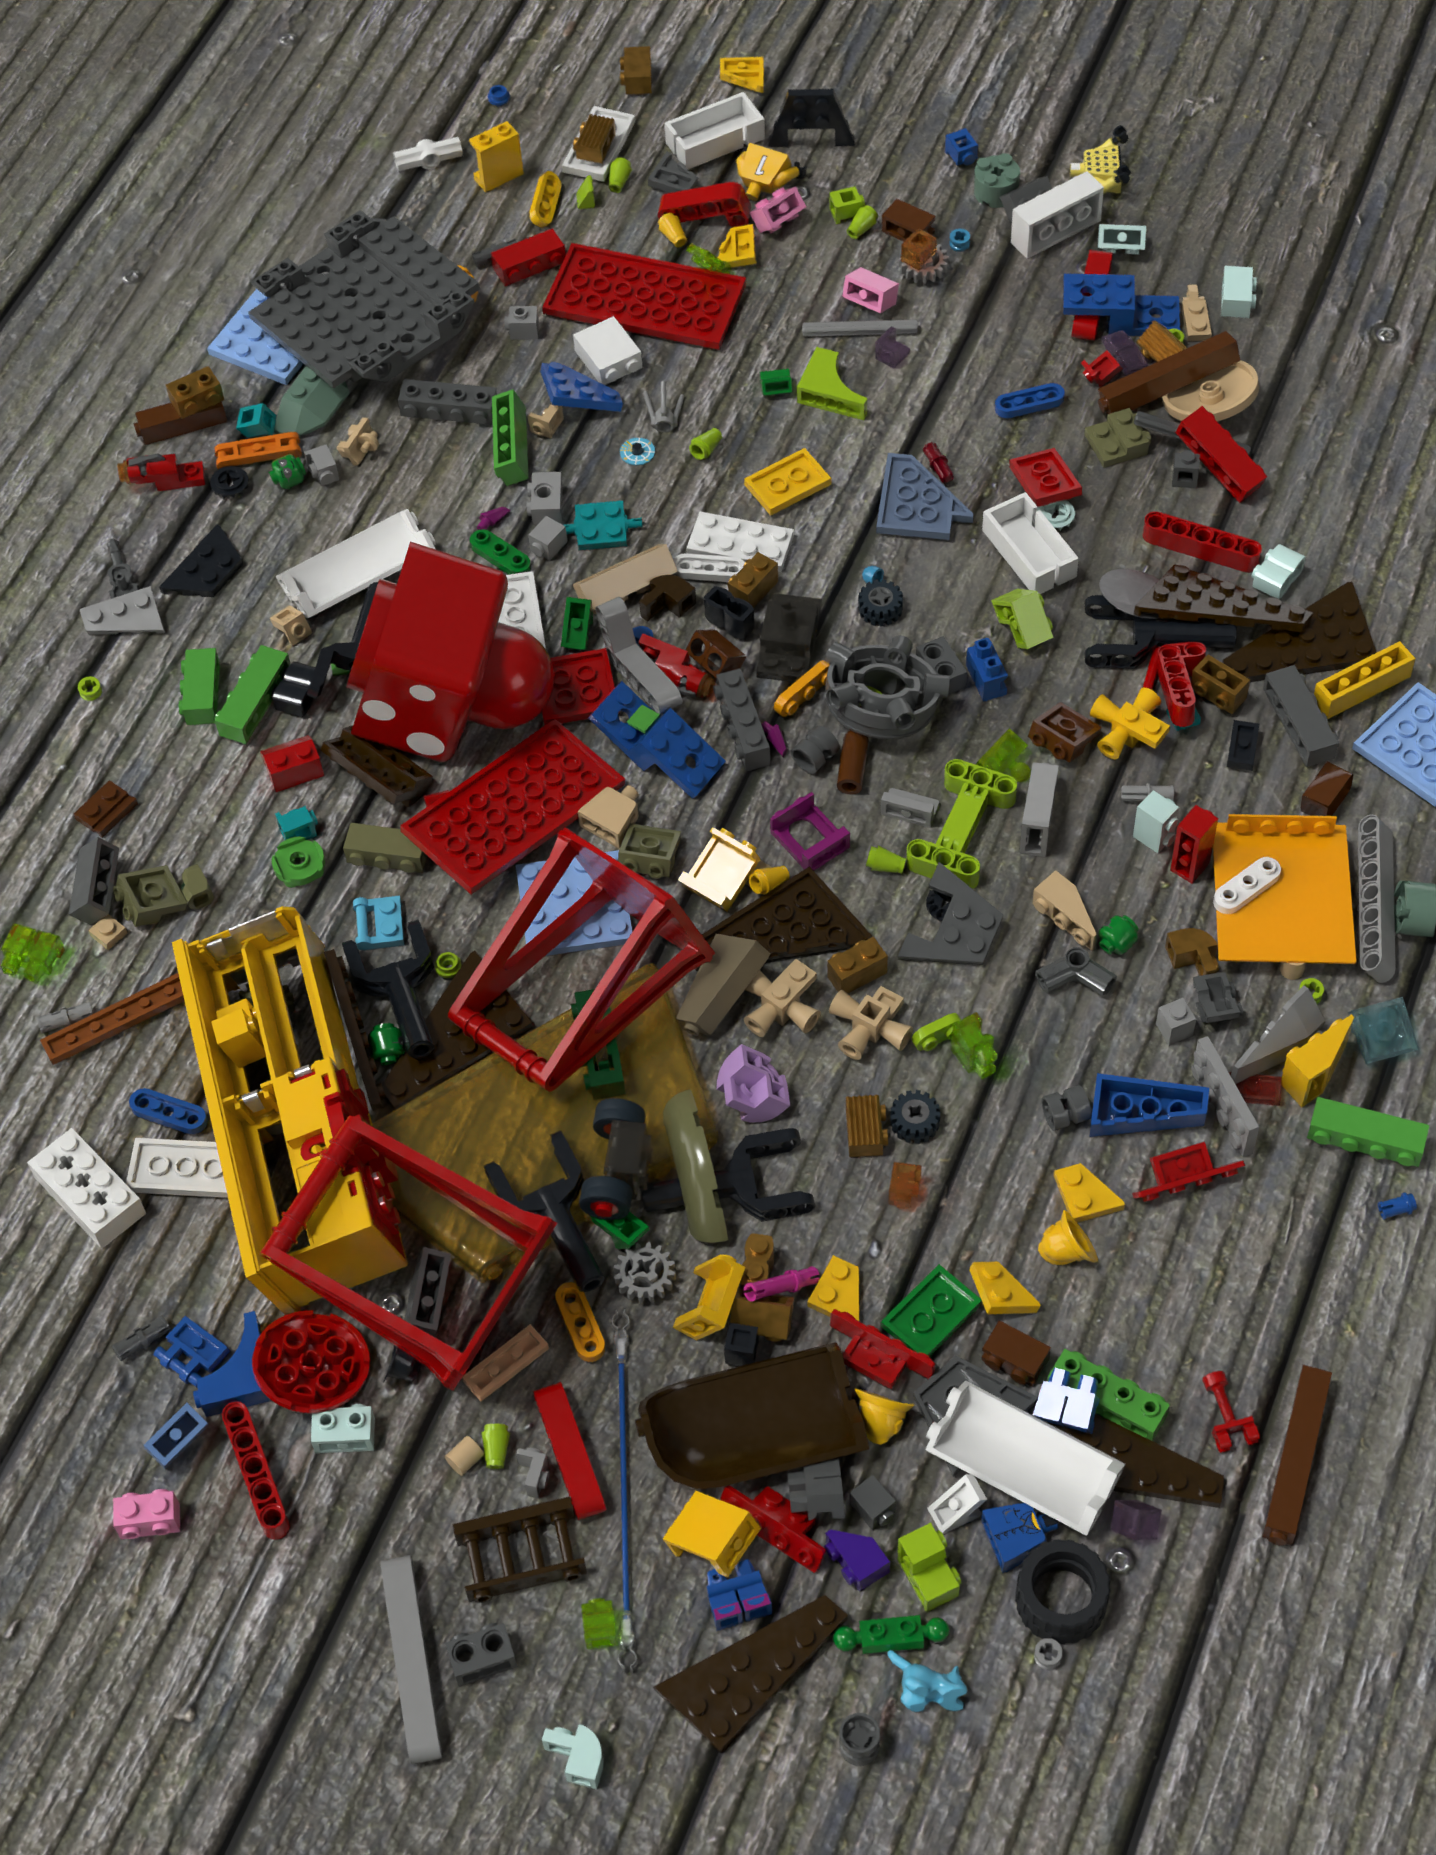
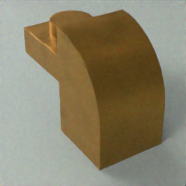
M1185 928L1167 933L1165 948L1174 969L1195 964L1199 976L1214 974L1219 971L1218 962L1215 957L1218 944L1210 934L1196 928Z

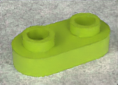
M957 1013L948 1014L918 1029L913 1034L911 1041L917 1050L930 1051L938 1043L946 1039L952 1040L958 1037L962 1032L964 1022Z

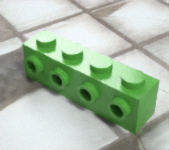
M512 389L492 396L494 471L496 476L501 478L506 486L528 479L526 406Z
M261 645L258 651L251 656L247 669L240 674L236 687L233 691L229 692L225 705L215 716V724L219 736L247 744L272 703L271 694L274 687L278 686L282 681L284 669L291 664L288 653Z
M1317 1097L1307 1139L1314 1140L1318 1144L1342 1147L1349 1152L1358 1151L1369 1154L1376 1159L1385 1158L1397 1161L1404 1166L1419 1167L1429 1125Z
M1064 1348L1048 1375L1047 1382H1049L1054 1368L1069 1371L1071 1376L1068 1387L1074 1389L1078 1388L1081 1375L1096 1378L1098 1380L1096 1395L1100 1401L1095 1413L1151 1441L1155 1439L1167 1418L1170 1404L1162 1396L1156 1393L1150 1394L1140 1389L1134 1381L1129 1379L1123 1380L1114 1375L1109 1368L1103 1365L1097 1366L1087 1361L1086 1357L1079 1352H1070Z

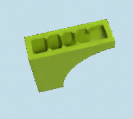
M816 347L797 385V403L865 420L867 415V397L851 391L840 380L837 373L839 369V352Z

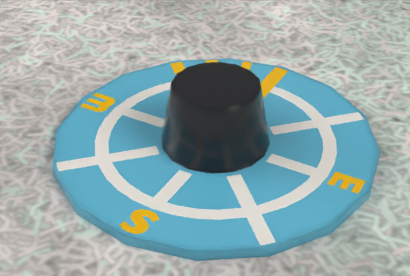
M644 438L627 440L620 448V457L623 461L635 466L648 463L655 455L654 445Z

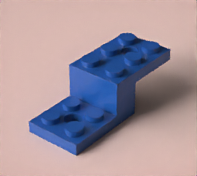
M1064 274L1063 315L1108 316V336H1142L1146 329L1149 328V325L1152 324V321L1159 322L1167 329L1180 330L1179 296L1135 295V275ZM1083 293H1090L1092 295L1084 296ZM1152 314H1158V315H1160L1161 317H1159V318H1154V317H1152L1151 315H1152Z
M621 681L588 719L643 771L655 763L693 799L726 761L671 708L661 714L659 719L645 734L620 721L618 717L619 711L625 712L630 718L641 705L651 709ZM686 756H690L695 760V768H690L686 764Z

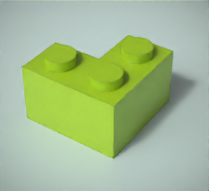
M1015 589L991 600L999 623L1010 625L1017 648L1029 649L1054 638L1051 631L1053 629L1052 623L1043 609L1044 600L1037 590Z
M931 1523L898 1539L897 1561L926 1612L958 1597L961 1579L954 1567L949 1568L945 1561V1558H947L945 1550L948 1547L946 1539L940 1530L935 1531Z

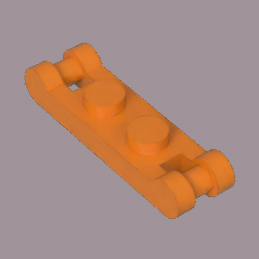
M287 432L218 444L214 448L215 456L217 457V469L219 470L226 466L274 460L287 454H292L295 458L299 456L300 458L302 450L299 446V434Z

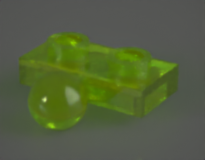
M692 243L686 251L692 255L690 260L698 266H703L709 271L713 269V271L731 274L732 269L728 262L721 261L711 252Z
M1009 728L977 761L976 765L1000 773L1009 768L1011 770V777L1016 782H1025L1030 778L1031 769L1026 763L1016 762L1015 759L1027 748L1028 744Z

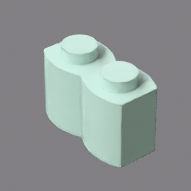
M1278 544L1274 549H1270L1267 552L1264 562L1254 568L1251 576L1254 579L1252 587L1280 599L1302 572L1306 556Z

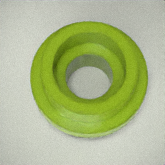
M451 952L440 954L435 961V971L443 978L455 977L462 966L460 958ZM447 965H452L450 968H444Z

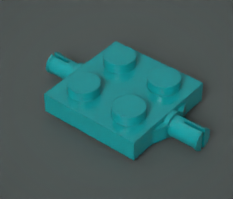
M623 500L576 504L574 524H564L566 534L575 533L578 541V550L627 546L626 535L628 528H643L642 517L627 519L624 513Z

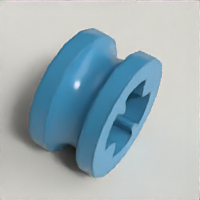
M965 229L953 230L950 233V248L957 252L967 250L970 246L969 232Z

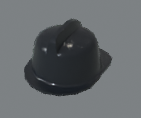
M393 1345L391 1362L383 1383L387 1377L414 1381L422 1363Z

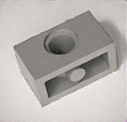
M532 472V482L527 483L528 497H531V501H527V516H532L533 526L538 525L545 516L562 524L563 483L561 472Z

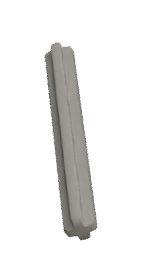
M916 319L804 322L802 325L804 337L916 334L918 332V322Z

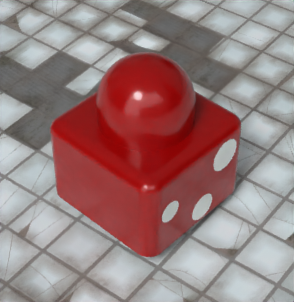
M410 541L397 584L379 578L346 688L363 693L351 735L437 762H446L454 756L467 721L496 729H510L528 723L541 713L553 691V665L548 652L533 635L519 628L499 622L508 590V579L504 572Z

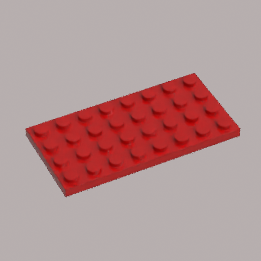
M571 243L542 306V311L546 315L590 324H598L614 316L625 331L719 350L745 289L746 277Z
M554 719L401 824L400 831L472 895L552 838L560 830H563L579 818V809L603 789L611 787L617 791L625 785V778Z

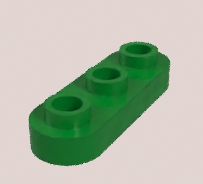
M481 529L475 531L470 536L472 551L508 575L531 571L530 558L492 532Z

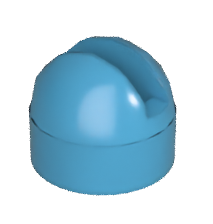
M877 566L866 567L862 573L864 582H870L871 584H873V580L877 579L878 582H882L884 576L883 569Z

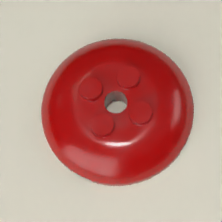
M313 1310L293 1312L272 1322L258 1337L252 1357L253 1374L262 1392L274 1403L285 1409L307 1414L330 1411L350 1401L363 1387L368 1376L370 1364L368 1346L361 1333L350 1322L332 1313L330 1316L313 1314Z

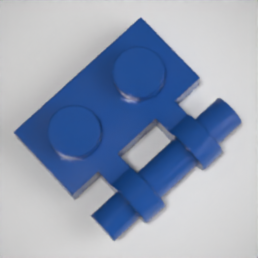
M184 1316L166 1336L167 1341L172 1346L167 1351L159 1346L154 1351V1356L160 1360V1364L163 1367L178 1373L179 1378L186 1384L191 1383L197 1388L196 1379L202 1378L197 1374L198 1370L203 1367L211 1373L230 1351L226 1345L187 1316ZM182 1353L191 1359L187 1365L178 1360Z

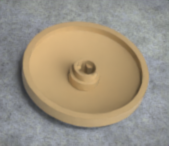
M1240 360L1233 365L1162 396L1164 407L1172 417L1180 421L1184 420L1201 406L1211 412L1216 421L1230 418L1245 410L1256 399L1259 392L1258 375L1251 365Z

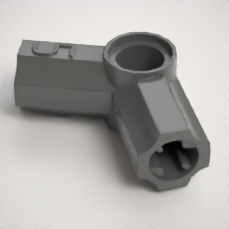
M1080 947L1069 949L1065 957L1036 970L1035 973L1038 984L1047 993L1070 981H1080L1103 996L1107 995L1117 979V975L1090 959L1088 952Z

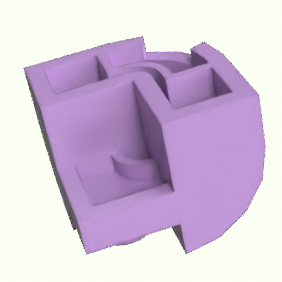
M743 1044L738 1046L725 1059L718 1074L717 1090L725 1093L726 1106L740 1111L742 1121L752 1123L771 1120L790 1106L785 1075L778 1074L776 1069L769 1063L771 1061L770 1057Z

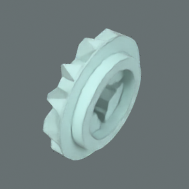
M1067 500L1037 507V511L1040 510L1052 526L1060 531L1064 526L1069 527L1075 517L1074 507ZM1056 510H1058V515H1057V517H1056V518H1052V515L1054 514V512H1056Z

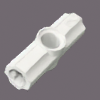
M459 137L438 142L423 139L417 143L416 147L394 152L393 156L397 171H403L419 166L425 169H433L439 165L440 161L463 156Z

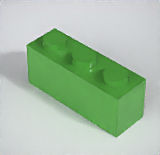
M216 648L186 650L185 660H181L182 675H184V680H180V692L183 695V700H179V714L184 715L187 725L215 724V716L218 712L220 661Z

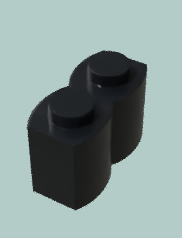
M714 586L704 596L705 617L713 625L724 627L730 635L739 639H745L755 629L754 608L747 601L734 598L731 592L719 586Z
M293 661L289 667L284 669L282 681L278 686L274 687L271 694L275 710L300 717L306 715L313 701L312 697L307 696V692L315 667Z

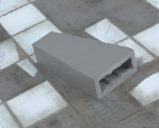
M1035 762L1032 764L1022 821L1019 854L1046 857L1059 765Z

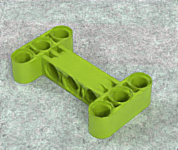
M953 759L945 765L944 785L948 791L958 794V797L936 844L922 839H915L909 842L906 852V865L913 873L932 879L938 863L946 864L944 866L973 889L979 883L980 863L977 858L965 854L987 805L1008 809L1015 804L1017 782L1009 775L963 760Z

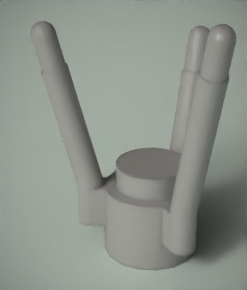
M661 381V408L654 413L648 392L644 391L643 395L651 418V427L664 433L670 432L674 427H677L684 395H680L673 414L671 409L666 407V382Z

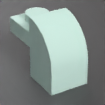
M581 1724L578 1725L575 1736L572 1735L571 1731L564 1728L555 1727L554 1730L545 1728L542 1737L544 1750L569 1756L565 1769L567 1782L597 1789L603 1770V1755L596 1735L589 1728Z

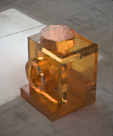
M918 228L901 244V261L920 271L922 265L936 253L937 238Z
M893 1163L889 1188V1205H894L900 1209L911 1208L912 1198H918L922 1173L921 1165Z

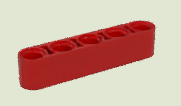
M1090 249L1084 274H1110L1113 252ZM1083 293L1084 296L1092 295L1090 293ZM1075 315L1071 337L1095 341L1101 315Z
M1154 511L1145 516L1143 539L1149 544L1247 573L1253 572L1260 562L1262 547L1255 540Z
M558 1382L533 1391L577 1520L579 1521L607 1511L562 1383Z
M237 1401L231 1402L223 1409L222 1419L259 1523L268 1538L273 1540L281 1539L289 1532L290 1524L253 1420L245 1404ZM243 1416L240 1422L231 1423L235 1417ZM247 1441L253 1442L248 1448H240ZM254 1467H262L258 1473H249ZM271 1492L267 1499H259L262 1493ZM281 1518L278 1524L268 1525L271 1519Z

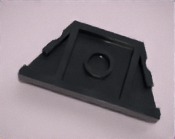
M217 524L159 586L160 591L166 595L169 594V591L182 592L183 596L200 595L202 597H214L243 566L242 558L221 526Z

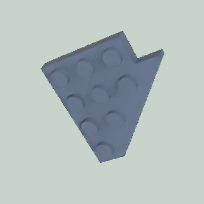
M888 453L876 533L949 540L952 521L973 523V513L913 455Z

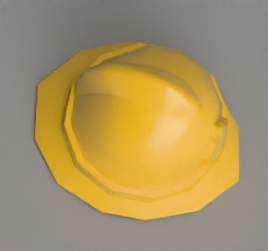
M1063 1210L1061 1220L1044 1231L1043 1238L1038 1246L1039 1254L1045 1261L1053 1265H1065L1082 1260L1093 1263L1098 1262L1096 1251L1088 1236L1069 1212Z
M855 1388V1392L860 1398L861 1417L864 1421L867 1439L879 1445L888 1442L894 1434L900 1431L903 1425L902 1419L905 1418L906 1412L914 1407V1404L897 1402L884 1396Z

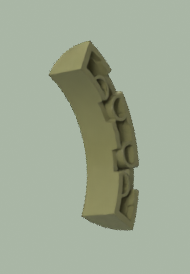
M690 1089L676 1094L667 1102L663 1110V1123L679 1178L690 1234L694 1239L701 1242H723L728 1240L723 1210L717 1191H712L717 1189V1182L704 1130L697 1116L698 1109Z

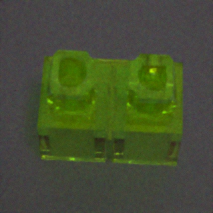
M14 923L1 948L4 955L1 969L4 974L14 976L20 967L25 968L23 972L24 977L29 981L38 983L44 974L51 975L52 964L56 958H61L65 951L60 936L40 930L36 932L33 928Z
M975 1012L953 1024L950 1049L968 1073L975 1070L979 1077L984 1079L995 1073L996 1067L993 1063L997 1060L998 1054L993 1049L995 1037L990 1034L983 1035L981 1033L982 1019Z

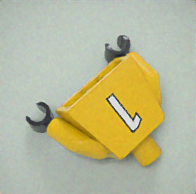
M749 143L748 148L743 147V153L736 160L738 175L741 177L744 185L748 187L747 197L753 201L758 200L761 191L772 194L794 178H805L807 166L799 167L800 162L796 161L794 166H792L787 154L753 143Z

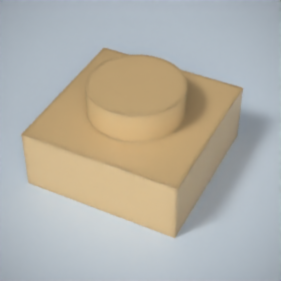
M109 914L88 930L90 936L107 950L127 934L126 928Z

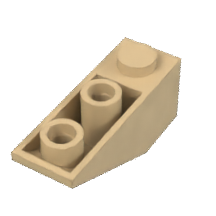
M1055 870L1034 889L1033 905L1037 911L1046 914L1054 920V923L1060 929H1065L1074 936V939L1080 945H1085L1093 951L1097 934L1078 890L1073 883Z

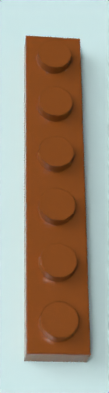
M176 973L41 1039L40 1042L52 1065L184 1002L179 974Z

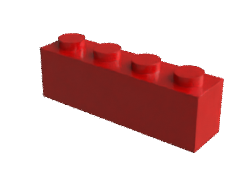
M1201 406L1181 421L1175 433L1194 454H1200L1202 463L1239 503L1262 486L1268 477L1264 473L1263 468L1248 456L1247 451L1235 442L1230 432L1223 429L1211 412Z

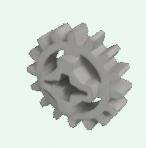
M921 240V244L913 241L912 247L906 245L905 251H900V273L906 274L907 280L914 278V283L922 280L923 284H926L927 280L930 279L932 282H935V277L943 278V273H947L949 256H947L946 249L941 250V244L934 246L933 241H930L929 244H925L924 240Z
M647 1242L645 1248H641V1245L636 1243L635 1250L632 1251L630 1248L625 1249L626 1256L618 1255V1264L614 1265V1274H616L614 1276L615 1284L619 1285V1292L621 1294L627 1292L628 1300L630 1301L636 1296L638 1297L639 1304L643 1303L644 1298H649V1301L654 1303L655 1295L663 1299L665 1297L664 1289L672 1290L671 1281L676 1280L675 1262L670 1261L669 1251L662 1254L661 1245L652 1249L651 1242ZM631 1266L632 1269L628 1272V1276L626 1277V1271L628 1267ZM664 1269L663 1276H662V1278L659 1280V1279H658V1276H659L660 1274H662V1273H661V1270Z

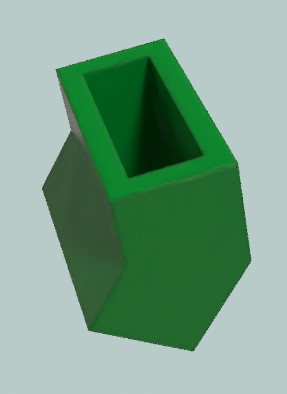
M789 369L760 372V385L763 396L792 392Z

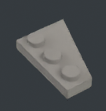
M151 586L80 609L88 635L118 634L119 632H133L134 634H143L144 632L165 633Z

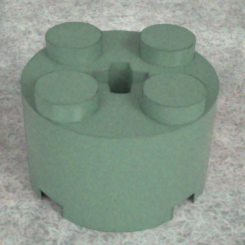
M1006 153L1000 156L980 158L975 167L974 196L982 204L983 201L989 203V207H1004L1000 196L1019 188L1020 167L1012 160V156Z
M1400 880L1394 892V896L1398 897L1397 904L1394 905L1396 933L1433 937L1436 926V884Z

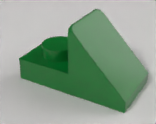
M566 597L561 647L587 650L590 625L593 626L592 600Z
M631 1212L626 1217L617 1220H605L590 1216L594 1224L612 1237L616 1249L632 1247L650 1230L648 1225Z

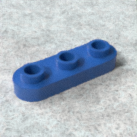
M1049 383L1002 394L995 401V412L1002 418H1012L1058 407L1064 401L1065 391L1061 385Z
M150 1089L136 1090L129 1099L131 1110L137 1117L187 1134L202 1132L208 1123L206 1113L202 1107ZM143 1104H149L147 1107L141 1108ZM168 1112H173L172 1115L165 1116ZM198 1120L195 1124H190L191 1121Z

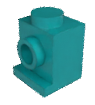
M263 403L242 407L239 410L236 429L247 438L264 434L268 436L273 435L277 415Z
M306 806L293 809L284 815H281L280 812L275 813L277 824L284 840L298 836L305 837L308 840L317 836L315 825L318 824L314 811H308Z

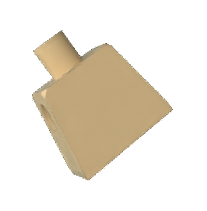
M627 785L619 793L611 787H606L579 809L580 827L620 849L630 823L635 824L639 816L638 806L635 802V799L639 796L637 790Z

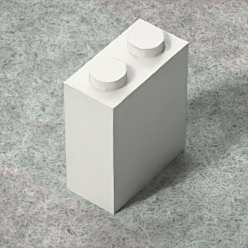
M614 316L573 334L575 352L596 380L603 385L614 382L642 368L640 349Z

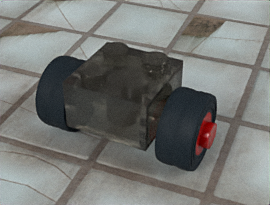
M618 1098L605 1099L600 1101L595 1109L593 1129L599 1136L609 1140L604 1165V1176L590 1177L583 1182L579 1205L586 1214L599 1219L617 1220L626 1217L630 1212L632 1199L641 1200L643 1190H648L649 1173H647V1167L652 1165L653 1161L652 1135L647 1134L644 1109L632 1101Z

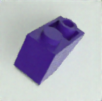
M831 1529L826 1532V1545H824L828 1556L832 1561L838 1560L843 1567L841 1573L850 1586L854 1584L859 1592L890 1573V1561L874 1538Z

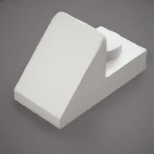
M966 1474L927 1509L942 1534H945L979 1518L982 1514L978 1507L987 1498L974 1475Z

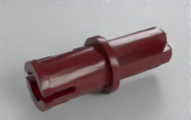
M930 442L923 447V453L930 462L931 470L936 471L942 483L952 481L954 476L947 464V457L941 454L936 443Z

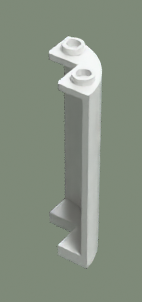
M405 509L280 573L276 578L291 602L295 601L297 610L301 611L306 618H310L369 587L373 582H378L379 578L384 579L401 570L410 541L435 549L436 542L430 532L427 533L425 529H418L417 525H419L417 517L413 512Z
M966 1380L958 1389L953 1387L946 1400V1403L950 1405L946 1415L938 1423L933 1422L927 1432L926 1438L930 1440L926 1451L973 1474L986 1483L1087 1536L1100 1516L1107 1498L1109 1499L1125 1464Z

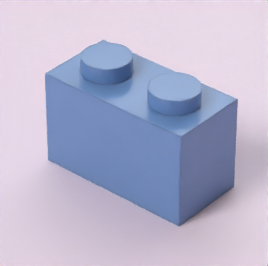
M186 1403L144 1444V1449L166 1469L208 1427V1423Z

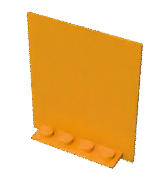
M1229 814L1227 823H1217L1213 845L1215 892L1260 858H1273L1281 866L1278 881L1241 909L1232 914H1223L1216 910L1219 961L1356 964L1346 825H1335L1337 816ZM1244 881L1246 884H1251L1249 881ZM1228 895L1224 896L1225 898H1228V899L1232 898L1231 896H1228Z

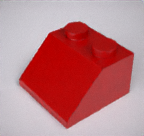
M309 735L260 751L275 792L324 776L320 757Z

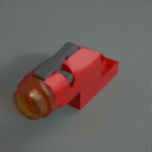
M156 453L127 458V460H123V463L117 464L121 483L145 484L155 482L158 492L205 485L203 461L178 464L175 453L167 455Z
M642 633L638 641L640 648L649 658H657L655 664L676 685L680 694L700 698H709L711 696L713 686L716 685V679L712 678L711 674L703 672L690 664L691 659L688 651Z

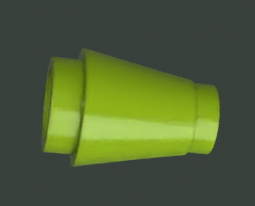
M616 158L610 164L608 188L614 193L622 191L632 172L631 163L627 159Z
M868 205L859 208L849 228L846 230L847 234L851 238L857 239L877 223V212Z
M712 428L692 439L689 446L692 456L698 460L707 459L722 439L721 432L716 428Z
M879 845L878 848L871 846L866 867L872 868L871 871L902 874L906 858H902Z
M487 1424L484 1426V1432L481 1433L486 1468L502 1469L504 1468L511 1433L508 1432V1426L505 1424Z

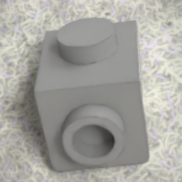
M518 1448L516 1453L518 1464L530 1467L525 1482L527 1496L539 1498L541 1489L547 1488L550 1472L547 1471L548 1461L546 1454H543L542 1451L536 1448H526V1450Z

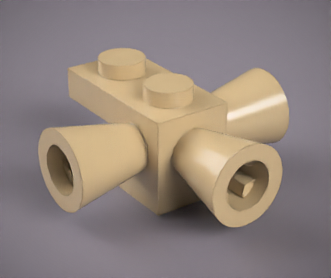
M797 959L773 983L759 970L745 989V991L761 997L762 1005L744 1018V1022L749 1030L759 1037H764L774 1020L783 1026L791 1018L803 1033L811 1031L818 1022L821 1012L800 1003V996L817 979V973Z
M880 986L873 997L866 995L859 1004L845 991L840 990L830 1005L829 1014L852 1020V1031L838 1042L839 1049L846 1056L860 1060L868 1040L876 1043L882 1036L899 1051H902L912 1036L913 1027L892 1020L904 1004V998Z

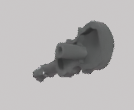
M112 538L107 544L111 548L110 553L113 566L108 570L109 581L113 585V588L108 591L111 599L139 589L138 583H132L134 578L131 567L128 564H123L121 552L118 548L119 541Z

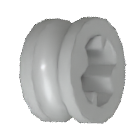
M1051 1638L1040 1640L1034 1652L1036 1664L1044 1670L1057 1668L1062 1659L1060 1644ZM1045 1648L1052 1649V1654L1057 1655V1657L1054 1658L1052 1656L1051 1661L1044 1660L1045 1656L1040 1651L1045 1652Z

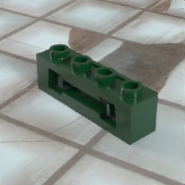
M595 989L574 992L576 1003L571 1004L573 1020L577 1018ZM610 1007L608 1008L602 1019L605 1018L611 1012ZM616 1037L606 1045L608 1060L598 1062L600 1071H597L596 1055L582 1066H587L588 1074H583L585 1089L586 1091H592L593 1100L626 1095Z

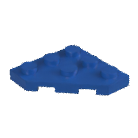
M558 362L542 363L540 372L552 405L621 412L623 402L619 392Z

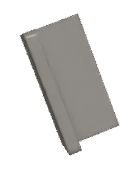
M890 788L889 792H884L881 798V815L931 828L939 807V800L895 788Z

